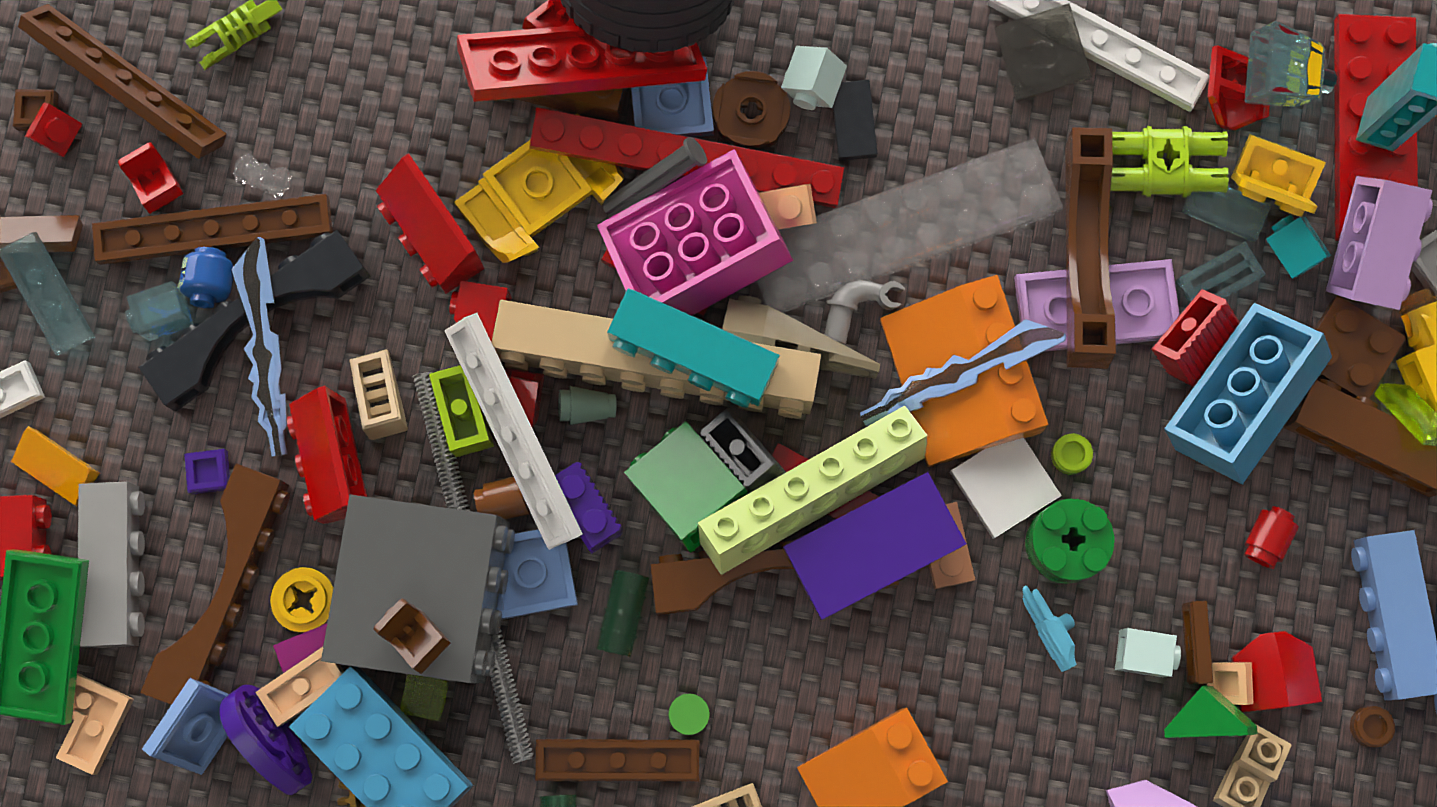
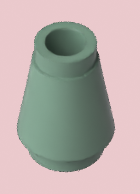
M569 386V390H559V421H568L569 425L615 418L616 395Z

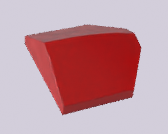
M1219 45L1212 47L1207 97L1218 126L1234 131L1269 117L1273 76L1272 66ZM1251 97H1260L1268 101L1269 103L1248 101V99Z
M1286 631L1260 634L1241 651L1231 657V662L1252 663L1253 704L1239 705L1241 712L1322 702L1313 647Z

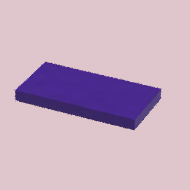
M927 472L783 546V549L820 620H823L954 552L967 543L931 476Z

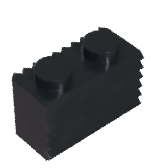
M731 408L725 409L701 430L700 436L750 493L786 473Z

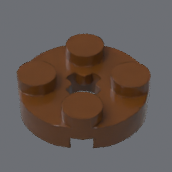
M744 71L736 74L725 85L723 83L715 94L713 101L714 123L720 137L733 146L753 150L771 147L777 143L779 137L788 126L790 118L789 97L778 85V81L766 73ZM749 102H755L757 109L763 111L761 115L755 116L754 119H748L746 114L740 111L741 108H747Z

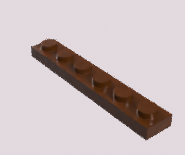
M49 4L20 16L18 28L196 158L200 159L224 145L227 133Z
M327 194L92 223L95 262L99 265L189 254L198 247H211L221 250L260 245V240L257 237L263 238L265 244L316 238L327 232L333 233L330 200Z

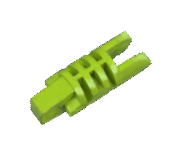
M249 0L227 16L213 22L189 37L185 42L191 49L205 43L206 39L217 33L225 46L216 52L212 51L199 62L203 69L206 70L237 51L247 42L270 30L271 27L266 20L281 12L282 7L277 0H266L256 6L253 0Z

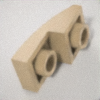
M1257 725L1258 734L1246 735L1225 773L1213 801L1223 807H1260L1270 783L1277 780L1292 744Z

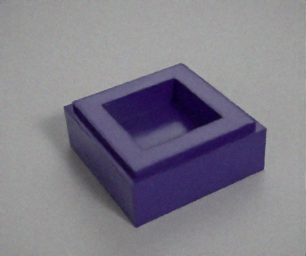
M226 449L184 454L187 491L189 494L225 490L230 478L228 451Z

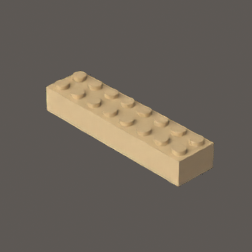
M500 300L492 345L500 361L505 362V368L528 371V367L544 369V375L562 379L567 378V373L583 376L582 381L595 385H606V380L622 382L621 387L623 389L636 392H644L646 386L661 389V395L671 398L682 399L684 398V393L700 396L699 401L712 405H723V401L727 400L725 398L727 392L713 386L710 391L696 387L687 381L689 375L674 369L672 374H668L650 365L651 358L636 353L635 357H630L615 350L612 347L614 342L609 340L607 334L613 320L611 318ZM754 343L779 354V363L759 406L750 403L748 408L741 406L739 408L753 412H762L763 407L779 409L778 415L800 419L802 413L810 415L821 354Z

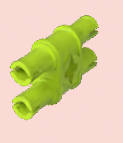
M1147 126V128H1143L1142 132H1112L1113 155H1141L1142 159H1145V164H1143L1142 168H1112L1110 192L1142 191V195H1146V197H1151V194L1181 195L1182 198L1190 196L1191 192L1227 193L1229 177H1226L1229 174L1227 167L1192 168V164H1189L1191 156L1226 157L1228 150V141H1225L1228 139L1227 131L1192 132V129L1187 126H1183L1182 129H1152V126ZM1164 153L1167 154L1169 164H1171L1169 171H1167L1165 161L1162 159Z

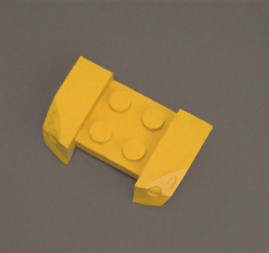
M529 140L484 172V177L478 181L479 184L454 201V204L489 250L502 263H507L521 256H528L537 252L539 247L532 237L590 195H593L602 205L624 179V174L616 165L529 149Z

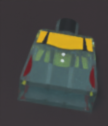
M1277 21L1252 31L1250 35L1245 102L1296 107L1319 99L1322 92L1330 93L1336 85L1337 74L1335 71L1324 68L1325 48L1323 44Z

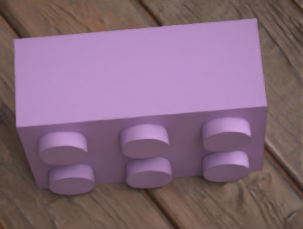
M1356 176L1326 291L1352 300L1400 310L1401 303L1406 300L1410 292L1411 281L1408 277L1412 263L1418 259L1421 252L1422 243L1419 237L1422 226L1429 219L1432 212L1433 203L1430 199L1432 190L1383 179Z

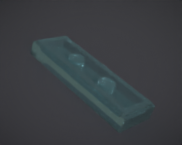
M32 232L0 249V257L56 356L95 337L37 232Z

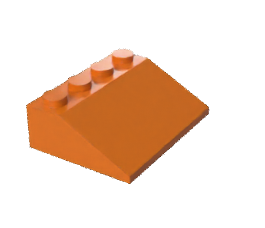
M998 275L957 286L880 318L901 386L904 385L910 376L923 375L926 368H942L953 355L967 360L971 359L1015 327ZM1019 336L1012 338L1007 343L972 363L953 364L944 373L930 380L915 381L909 391L904 393L905 398L931 386L954 384L965 371L995 358L1023 350ZM1027 360L1007 370L1004 363H1001L979 374L977 384L945 397L931 398L922 403L923 408L910 412L928 435L925 453L928 467L978 453L984 449L1017 439H1025L1041 434L1049 425Z

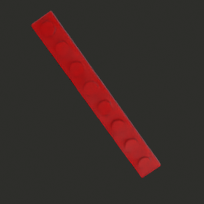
M537 107L529 149L647 171L682 147L683 141L687 137ZM694 138L706 154V164L735 149L758 193L810 184L814 204L833 208L838 206L844 167ZM696 165L679 178H683L703 166Z

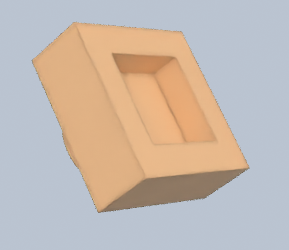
M1212 662L1213 683H1209L1207 686H1213L1233 705L1253 704L1252 663Z

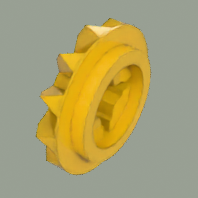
M306 567L295 568L283 574L275 583L270 599L271 609L276 620L285 628L296 632H307L324 625L329 617L333 593L331 580L320 571ZM294 587L304 593L318 590L310 599L313 613L304 607L290 611L299 600Z

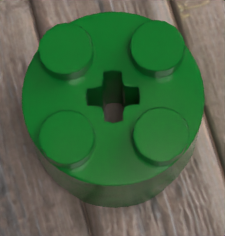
M1064 499L1053 503L1034 518L1026 533L1025 547L1028 559L1043 576L1053 582L1068 584L1092 577L1104 569L1112 556L1115 539L1112 525L1103 509L1085 500ZM1069 533L1071 538L1077 541V546L1071 548V551L1069 544L1062 543V537Z

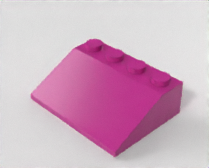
M735 149L597 225L626 291L628 288L633 289L691 316L793 261L785 242Z

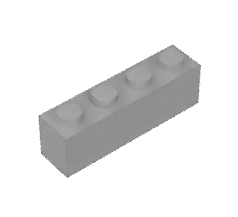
M130 482L79 484L78 559L89 560L80 647L139 646V637L144 634L145 621L143 613L139 612V596H142L144 593L145 581L143 573L139 572V556H142L144 553L145 540L143 533L139 531V516H142L144 513L145 500L143 493L139 491V486Z

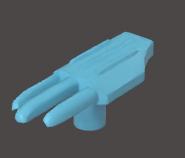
M1024 586L1022 589L1024 605L1036 624L1035 627L1039 632L1038 635L1050 656L1055 660L1061 672L1077 665L1074 656L1075 644L1067 632L1075 626L1074 619L1067 613L1060 617L1053 616L1040 592L1034 589L1031 593L1028 586Z

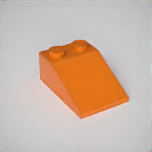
M907 708L894 712L797 767L818 807H903L948 782Z

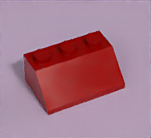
M408 153L403 156L375 190L383 201L377 205V208L389 225L394 222L398 223L404 232L398 239L411 257L416 253L419 254L425 263L419 269L430 286L434 288L439 284L445 294L458 287L461 281H467L485 268L476 250L411 155Z
M322 386L289 404L291 416L287 417V426L292 439H297L300 454L295 456V463L300 477H305L308 493H304L303 496L306 511L310 517L313 516L314 521L327 524L345 519L349 495L367 497L346 398L328 387Z

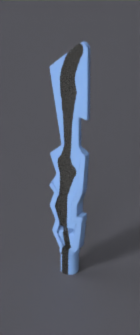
M257 237L231 270L253 333V337L244 347L253 364L248 377L254 383L251 398L260 408L258 422L267 432L271 456L287 454L284 435L287 427L286 393L281 394L279 386L282 371L279 335L270 331L266 303H274L264 239Z
M1025 319L969 360L953 355L942 368H926L923 375L910 376L901 388L889 389L881 402L860 412L861 418L865 425L869 426L903 406H906L909 412L924 407L922 403L931 398L945 397L977 384L979 374L1001 363H1004L1007 370L1064 342L1066 334Z

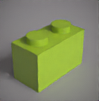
M461 365L430 373L429 376L449 451L455 457H460L494 447L486 417Z

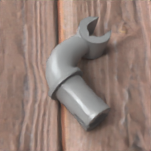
M865 280L846 283L835 292L831 300H827V306L830 309L824 335L845 345L852 314L857 311L858 303L867 300L877 301L883 309L893 310L902 304L891 302L885 294H887L888 290L902 292L905 288L896 281H890L884 285Z

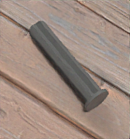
M687 137L683 141L682 147L604 201L603 207L605 213L611 218L663 189L696 165H705L707 157L703 148L694 138Z

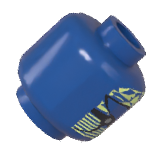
M198 247L194 252L184 257L178 289L182 295L190 299V304L193 306L213 308L215 303L223 302L229 298L233 282L231 269L234 265L226 258L225 252L211 247Z

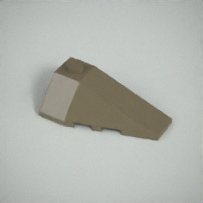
M738 296V300L729 299L722 330L752 343L821 354L820 370L876 379L880 364L769 305L761 304V300L756 297Z

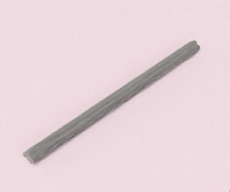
M433 372L415 374L412 377L414 378L415 387H417L418 401H421L420 406H422L423 420H426L424 424L426 425L427 434H429L428 439H430L429 443L431 444L432 453H434L433 458H435L434 462L436 463L437 472H439L438 477H440V486L442 487L443 496H445V505L450 509L470 511V509H466L469 505L464 504L468 500H463L467 496L462 495L465 490H461L464 485H459L463 481H458V479L462 477L457 476L460 471H456V469L459 467L454 466L458 462H453V460L457 458L452 457L453 454L449 451L429 374ZM493 635L490 651L495 652V665L491 681L494 682L492 684L495 687L493 690L497 692L495 696L498 697L496 699L499 702L497 706L500 707L498 710L502 712L500 713V716L503 717L501 721L504 722L502 725L505 727L504 731L507 732L505 733V736L508 737L506 741H509L507 745L511 746L509 751H513L510 756H515L511 760L516 761L514 763L532 759L530 757L534 753H529L532 751V748H528L531 743H526L530 738H525L529 734L524 733L527 731V728H523L526 723H521L525 719L520 718L523 716V713H519L522 708H517L521 705L516 703L519 701V698H515L518 696V693H513L517 689H512L516 684H511L514 679H510L513 674H508L512 669H507L511 665L506 664L509 659H505L508 654L503 653L507 650L502 649L505 647V644H501L504 640L499 639L503 635Z

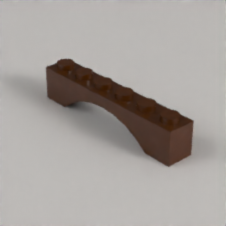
M1072 127L1065 146L1067 367L1107 369L1116 354L1115 312L1110 289L1108 255L1109 203L1113 167L1112 128Z
M237 463L235 464L220 500L226 520L228 545L225 569L219 588L208 609L194 627L177 642L156 654L140 693L172 705L189 678L212 687V682H209L214 667H219L227 654L228 644L225 641L230 628H236L241 620L244 606L240 604L246 590L250 591L257 581L259 568L256 565L262 552L266 553L273 542L275 531L272 530V526L277 514L282 515L290 499V493L287 492L289 484Z
M795 540L778 543L779 550L762 551L722 575L705 551L698 552L699 559L684 561L682 554L659 556V563L651 564L656 614L665 615L697 611L711 596L734 581L764 571L794 569L783 546ZM899 580L882 589L896 588L899 586Z

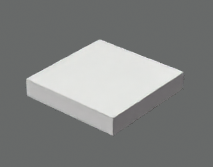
M1024 438L984 449L950 471V474L992 539L1062 496Z

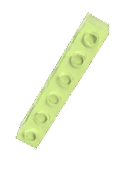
M903 406L698 522L700 544L722 575L924 459L928 435L906 406Z

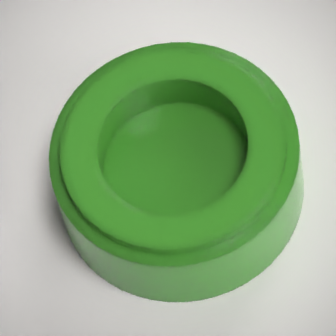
M683 694L677 697L670 706V723L676 731L682 734H696L702 731L709 721L708 705L698 695Z

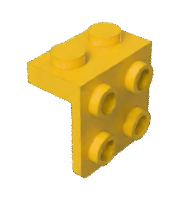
M1249 134L1231 178L1238 185L1237 190L1241 191L1243 196L1264 203L1267 197L1275 200L1274 204L1280 206L1279 209L1302 217L1304 211L1313 214L1316 212L1318 206L1310 198L1326 162Z

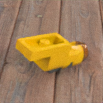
M1427 288L1408 295L1406 300L1401 303V309L1398 312L1405 326L1408 344L1414 348L1415 352L1396 360V363L1425 431L1428 433L1429 431L1437 430V296H1432L1430 289Z

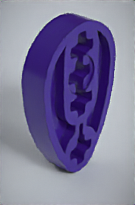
M242 685L227 695L220 703L219 712L223 728L234 746L260 775L285 794L294 795L312 781V773L299 739L289 727V721L282 726H276L256 694V691L260 688L253 685Z

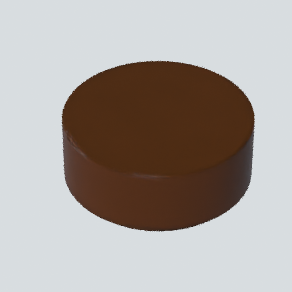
M1366 706L1358 709L1352 715L1350 731L1353 738L1359 744L1366 747H1382L1392 740L1395 733V723L1391 714L1385 709L1378 706Z

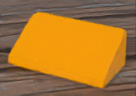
M29 426L23 432L11 460L12 463L75 506L78 505L79 484L94 483L100 472L56 442Z

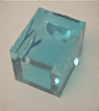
M173 281L127 296L130 307L129 310L125 311L127 322L134 333L137 332L148 341L184 330L194 324L186 298Z

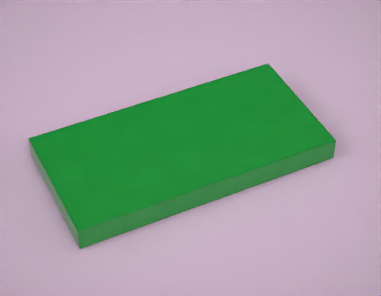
M16 549L6 550L0 604V715L61 725L72 723L89 560Z

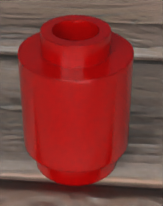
M1272 506L1270 511L1262 509L1245 542L1247 549L1244 556L1261 566L1274 569L1277 562L1283 561L1299 529V526L1293 522L1295 516L1276 506Z

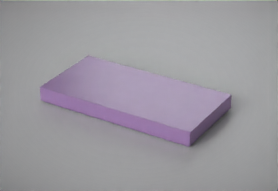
M1172 259L1109 265L1110 289L1115 312L1116 344L1159 340L1180 315ZM1066 270L1016 274L1014 280L1020 323L1027 319L1049 327L1033 329L1022 333L1023 349L1033 342L1061 338L1065 333L1066 340L1046 351L1066 350Z

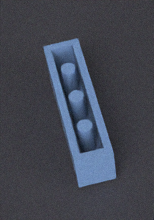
M1415 530L1368 536L1353 540L1355 548H1352L1351 558L1354 569L1360 572L1362 588L1359 590V600L1362 609L1368 613L1370 628L1367 630V641L1371 651L1376 654L1378 668L1375 670V682L1378 690L1383 693L1384 700H1400L1437 694V640Z

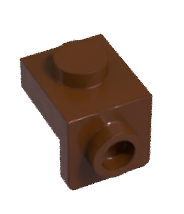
M403 598L388 609L383 618L373 628L380 637L391 643L412 669L420 674L451 644L423 611Z

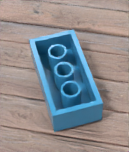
M1254 303L1164 428L1175 450L1243 485L1332 358L1324 333Z
M350 666L289 726L366 807H453L474 786L359 667Z

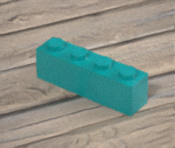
M1423 43L1367 97L1356 137L1357 141L1395 151L1437 115V43Z
M630 288L627 289L607 331L609 340L614 342L612 347L615 350L630 357H635L636 353L651 358L650 365L668 374H672L674 369L689 375L687 381L694 386L706 391H710L712 386L727 392L725 397L727 400L745 408H748L750 403L759 406L779 363V354Z

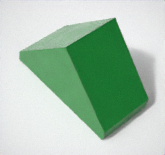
M1202 686L1164 729L1165 738L1258 734L1257 725L1213 686Z

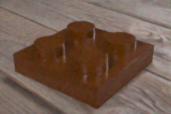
M1337 295L1332 299L1315 327V330L1324 333L1332 354V358L1318 378L1330 380L1338 384L1342 388L1341 392L1353 398L1361 396L1370 399L1406 336Z

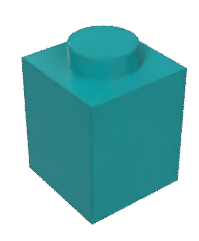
M1292 214L1271 227L1274 234L1266 239L1292 279L1299 277L1332 256L1305 216L1299 217L1296 220Z

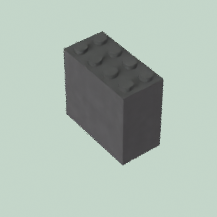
M349 495L321 661L466 683L485 684L486 676H492L495 665V652L490 651L492 636L499 634L502 621V612L496 610L499 594H505L508 583V570H503L505 554H511L514 545L515 531L510 529V522L493 514ZM402 598L423 611L451 642L422 674L412 669L391 643L380 637L373 629L383 618L386 611Z

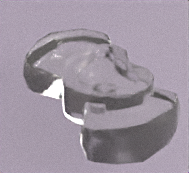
M251 153L241 156L234 165L233 175L237 183L248 184L252 188H260L272 197L283 195L290 187L291 175L287 167L271 169L265 163L258 164L256 158Z

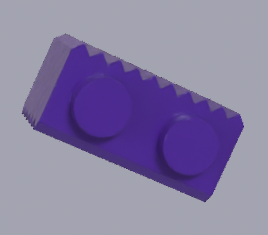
M575 462L555 475L582 532L580 537L591 554L622 535L623 527L619 524L613 511L610 510L609 505L606 504L604 497H602L582 463Z

